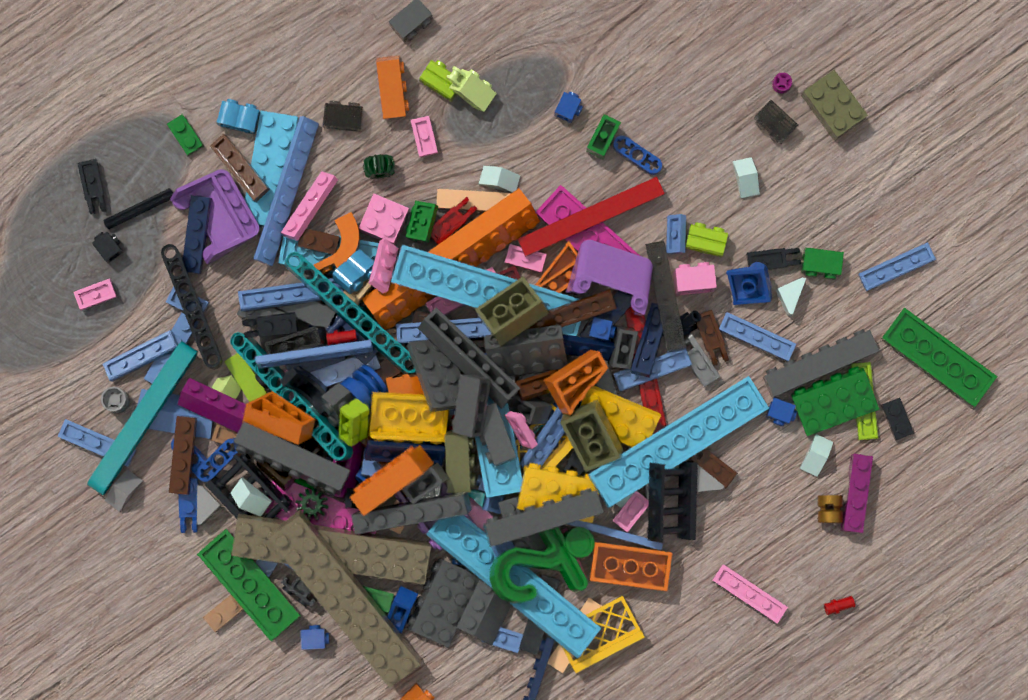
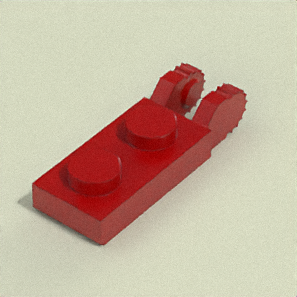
M465 197L456 206L454 205L434 223L431 238L437 244L446 240L478 209L474 205L464 215L459 211L462 206L468 203V197Z

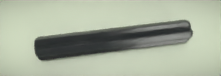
M168 188L104 219L105 227L111 229L169 201L173 195L172 189Z

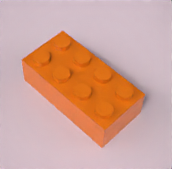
M421 445L415 449L411 446L399 457L397 456L385 467H382L371 477L361 482L353 489L355 493L350 498L363 516H365L422 475L434 463Z
M594 542L589 581L667 591L672 552Z

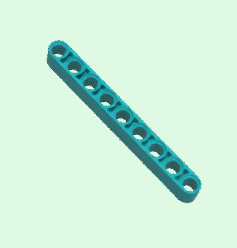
M292 252L286 257L285 267L364 339L371 340L373 347L404 374H412L416 371L414 367L412 370L405 368V361H412L409 351L298 252ZM296 257L299 260V265L296 267L291 266L289 258ZM304 271H312L313 279H306L303 275ZM325 283L328 291L325 293L320 292L318 284ZM334 296L341 297V305L337 306L333 303L332 299ZM354 309L357 314L356 318H349L347 310ZM362 322H368L371 325L370 331L366 332L362 329ZM379 334L385 338V343L382 345L376 342V336ZM395 347L399 350L398 357H393L390 354L391 348Z
M234 333L230 339L231 346L273 392L299 409H302L305 405L306 413L319 421L318 428L313 427L312 436L334 460H349L353 455V448L339 438V432L329 421L320 415L313 405L300 393L286 388L282 384L279 387L277 386L278 378L282 379L285 372L279 366L269 367L267 373H265L264 368H258L256 360L252 358L253 351H256V356L268 355L267 352L253 337L245 338L244 333ZM243 337L244 344L241 346L240 339ZM290 392L294 394L292 401L289 399ZM328 433L332 437L330 442H327L326 439ZM341 447H343L344 454L342 457L339 455V449Z
M183 341L178 344L88 480L87 485L101 495L108 491L196 358L197 350Z

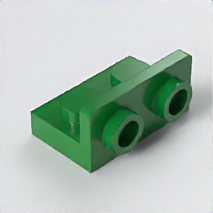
M415 200V204L411 209L410 223L406 228V238L415 242L429 243L439 206Z

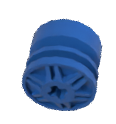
M364 364L358 368V371L356 370L352 373V377H347L340 383L351 391L354 400L359 399L369 407V410H371L372 392L389 393L381 377L372 368Z

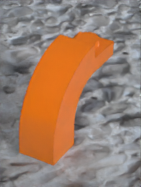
M352 212L334 220L341 234V244L335 254L314 264V267L322 272V274L332 271L333 266L338 268L359 249L360 232Z

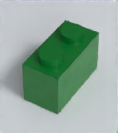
M604 114L587 146L586 152L603 160L620 128L621 122Z
M806 247L803 250L801 273H806L805 276L808 277L825 275V279L835 280L842 273L844 252Z

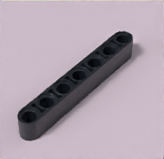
M167 244L162 248L161 256L202 359L208 368L218 369L223 362L222 356L181 253L176 246ZM169 250H175L176 253L173 258L166 257V253ZM181 267L183 270L182 274L174 276L173 270ZM183 285H189L190 287L186 294L180 293V288ZM195 302L197 305L196 309L191 312L188 311V304ZM197 320H203L204 322L201 329L194 328V323ZM206 337L210 338V345L203 347L201 341ZM212 355L218 357V361L214 365L208 363V359Z

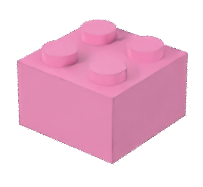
M373 194L359 226V231L379 240L386 238L396 245L410 210L408 207Z
M709 262L698 263L696 267H690V264L678 265L679 267L673 273L676 296L711 293L717 288L714 265H709Z

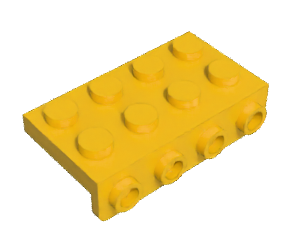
M596 386L589 389L580 406H583L598 399L619 442L629 445L631 448L652 436L661 417V414Z
M372 392L368 434L374 441L389 439L398 443L410 440L418 444L423 443V441H430L432 444H442V442H445L449 410L430 412L426 398L422 394Z
M529 463V466L524 465L523 467L524 475L517 509L524 510V508L532 505L539 508L543 507L542 502L554 499L556 503L562 501V496L572 494L573 497L580 495L579 491L591 488V491H596L597 489L588 477V473H585V476H580L576 471L567 470L564 473L559 472V468L548 466V469L540 468L541 465ZM594 516L578 521L593 523Z

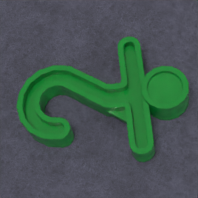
M559 527L538 532L547 547L544 552L517 547L502 552L494 559L490 567L489 580L493 591L502 600L515 604H520L536 597L537 590L532 584L517 586L512 583L509 571L513 565L560 571L571 591L578 592L584 590L588 585V581L577 560L588 556L593 551L595 541L591 532L584 527H576L562 534Z

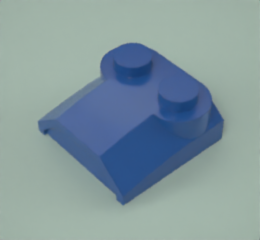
M755 262L750 267L726 271L732 292L733 305L771 302V282L768 268L765 264Z

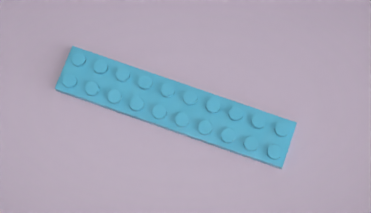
M406 245L401 246L391 279L393 283L475 308L517 281L510 277ZM529 284L543 301L547 311L580 300ZM581 321L562 327V334L577 336Z
M748 376L622 453L621 458L588 474V477L609 508L649 483L650 463L665 464V469H672L768 410L769 407Z
M464 515L438 519L426 535L492 588L489 580L490 567L496 556L492 547H489L485 532ZM513 565L509 571L512 583L517 586L532 584L537 590V595L532 600L520 604H510L578 659L601 628L529 568Z

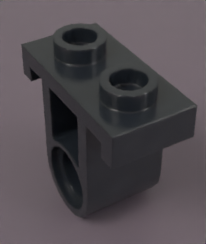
M299 576L292 584L288 583L290 580L288 577L281 581V584L284 585L282 589L289 595L294 593L298 596L297 601L303 606L307 607L309 605L313 607L317 602L315 598H312V600L307 598L311 591Z

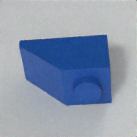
M400 586L387 616L401 634L418 596V593Z

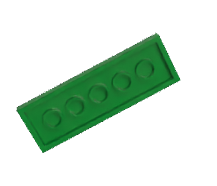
M903 308L881 338L973 408L998 377L906 308Z
M225 529L197 555L266 637L273 642L297 621L301 615L253 559L232 556L234 536L228 529Z

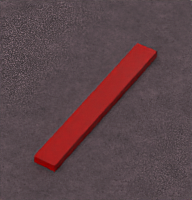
M654 177L518 238V242L525 257L663 196L665 193L658 178Z
M630 307L625 312L627 327L638 331L633 355L634 359L646 319L645 315H634L635 311ZM657 379L639 385L642 405L661 414L653 434L666 427Z

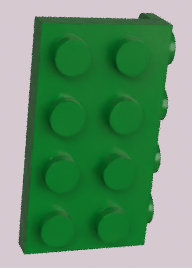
M859 366L849 369L848 373L842 375L841 373L830 376L829 380L824 382L823 380H818L808 388L799 387L791 394L806 436L879 410L864 368H859Z

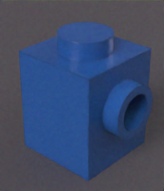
M570 91L568 93L564 92L554 112V116L572 123L575 115L579 116L583 108L580 105L581 99H579V95Z
M594 317L589 336L599 340L610 341V338H614L616 327L613 321Z
M773 398L766 417L773 419V423L776 425H788L790 421L794 422L797 411L794 410L796 405Z
M310 625L309 629L301 630V650L323 649L330 642L329 632L321 629V625Z

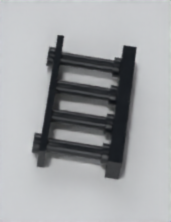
M236 453L233 456L237 460L236 464L221 479L214 477L205 484L236 519L238 514L253 515V513L240 509L231 492L226 488V484L244 467L251 475L247 481L252 485L257 481L264 489L262 493L267 497L270 495L277 502L264 517L273 519L282 509L288 512L294 508L291 504V499L287 495H283L252 462L249 454Z
M684 461L679 464V468L665 469V464H649L648 541L661 543L663 542V535L677 534L679 539L696 540L698 463ZM679 476L678 488H665V477ZM678 495V507L664 508V496ZM678 515L677 526L664 527V516Z

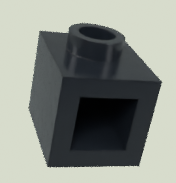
M101 232L94 238L95 241L92 242L93 246L108 264L123 253L119 247L121 242L115 234L110 235L108 232Z

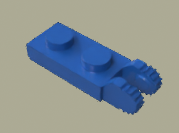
M198 478L191 479L189 495L178 494L181 533H186V518L193 517V533L198 532Z

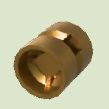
M818 495V507L821 508L818 512V523H843V512L840 510L843 506V495ZM827 505H834V510H827Z

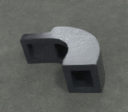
M300 366L288 370L280 380L281 384L300 393L313 405L320 415L329 418L328 413L323 408L324 403L321 398L329 389L314 375Z

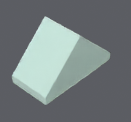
M752 157L733 161L740 197L746 198L759 195L758 173Z
M483 166L479 185L513 193L517 190L520 175L502 167Z
M803 277L776 290L788 316H792L806 280Z
M815 434L799 469L817 477L828 459L833 442Z
M243 477L231 491V495L240 509L260 517L272 502L271 499Z

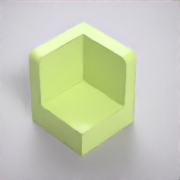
M232 375L217 378L212 386L213 389L234 399L237 398L241 391L240 386Z

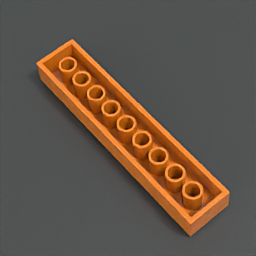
M518 188L428 253L477 267L482 262L489 260L498 251H502L509 243L520 238L522 234L533 229L540 220L531 202ZM390 281L387 292L381 293L379 290L374 289L364 296L362 300L378 324L386 331L394 327L401 319L408 317L414 310L425 305L435 295Z

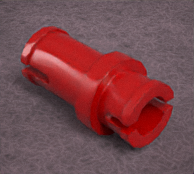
M355 329L342 332L336 330L334 333H326L328 346L357 342Z
M853 596L839 600L833 599L830 603L824 604L827 615L833 613L837 615L840 611L855 607Z

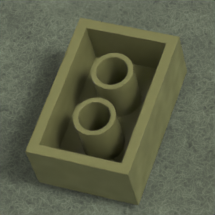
M835 70L804 90L801 95L834 141L864 121L868 116Z
M521 277L475 309L482 323L500 347L549 314L543 301L524 277Z
M598 399L573 409L574 411L571 415H562L560 423L586 472L621 458L623 448Z
M448 430L445 434L446 474L449 477L447 479V493L465 491L471 493L473 487L477 484V473H473V468L476 465V453L472 454V449L475 446V437L453 433V430Z

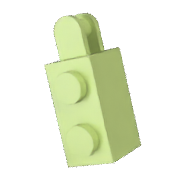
M453 66L452 73L446 77L452 82L450 89L473 108L484 112L496 95V92L491 89L492 85L485 80H480V75L473 70H460Z

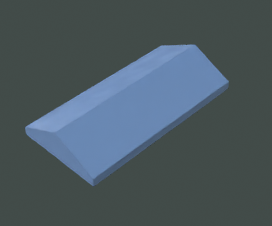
M141 389L138 404L148 390ZM171 394L149 427L152 430L175 433L177 416L197 418L195 437L211 439L214 421L177 405L180 395Z

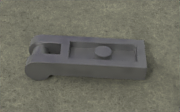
M688 333L685 335L686 338L681 341L678 340L674 344L677 349L686 347L689 344L692 345L693 349L687 351L692 363L690 368L702 386L705 387L719 378L720 375L694 336Z

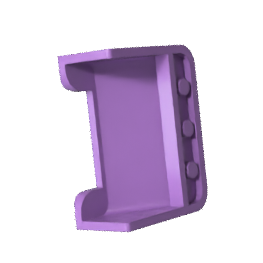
M217 170L179 187L170 198L173 205L179 210H186L190 207L191 195L211 198L207 236L212 244L203 251V259L207 265L254 238L259 232V225L230 173L226 170Z
M586 240L580 245L566 292L585 293L589 290L591 282H595L633 295L631 307L635 311L634 315H645L653 265L645 257L593 240Z

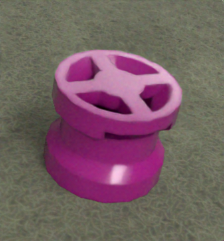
M785 72L778 73L772 82L773 90L779 94L788 92L792 85V78Z

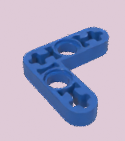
M235 438L227 439L208 459L194 445V454L197 455L198 462L192 464V472L203 482H208L216 477L234 459L233 456L238 453L236 450H232L228 454L225 452L231 447L230 444L234 442ZM174 439L171 441L172 450L174 446ZM218 454L224 458L222 465H218L215 461V457ZM211 466L214 467V468L208 473L209 476H206V477H205V476L203 475V474L205 473L204 470L210 468Z

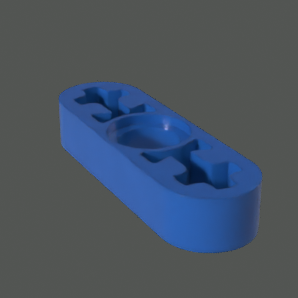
M621 135L615 138L613 148L618 154L650 175H656L661 171L662 162L658 157L626 136ZM624 140L626 142L625 146L630 148V145L634 146L630 150L629 155L626 154L628 151L626 148H618V141L622 142ZM635 150L643 153L641 160L633 159L632 153ZM646 156H649L647 161L650 163L657 162L658 169L650 170V165L647 162L645 165L641 163L645 161Z

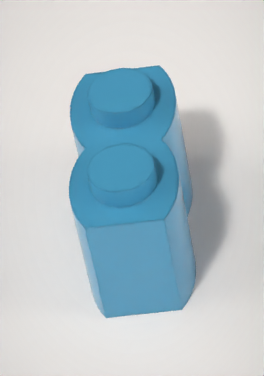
M227 99V101H222L216 123L221 127L255 134L260 111L256 109L257 106L246 104L243 106L239 105L236 100Z
M359 249L333 272V280L349 294L354 291L357 292L363 286L364 281L370 280L374 261Z

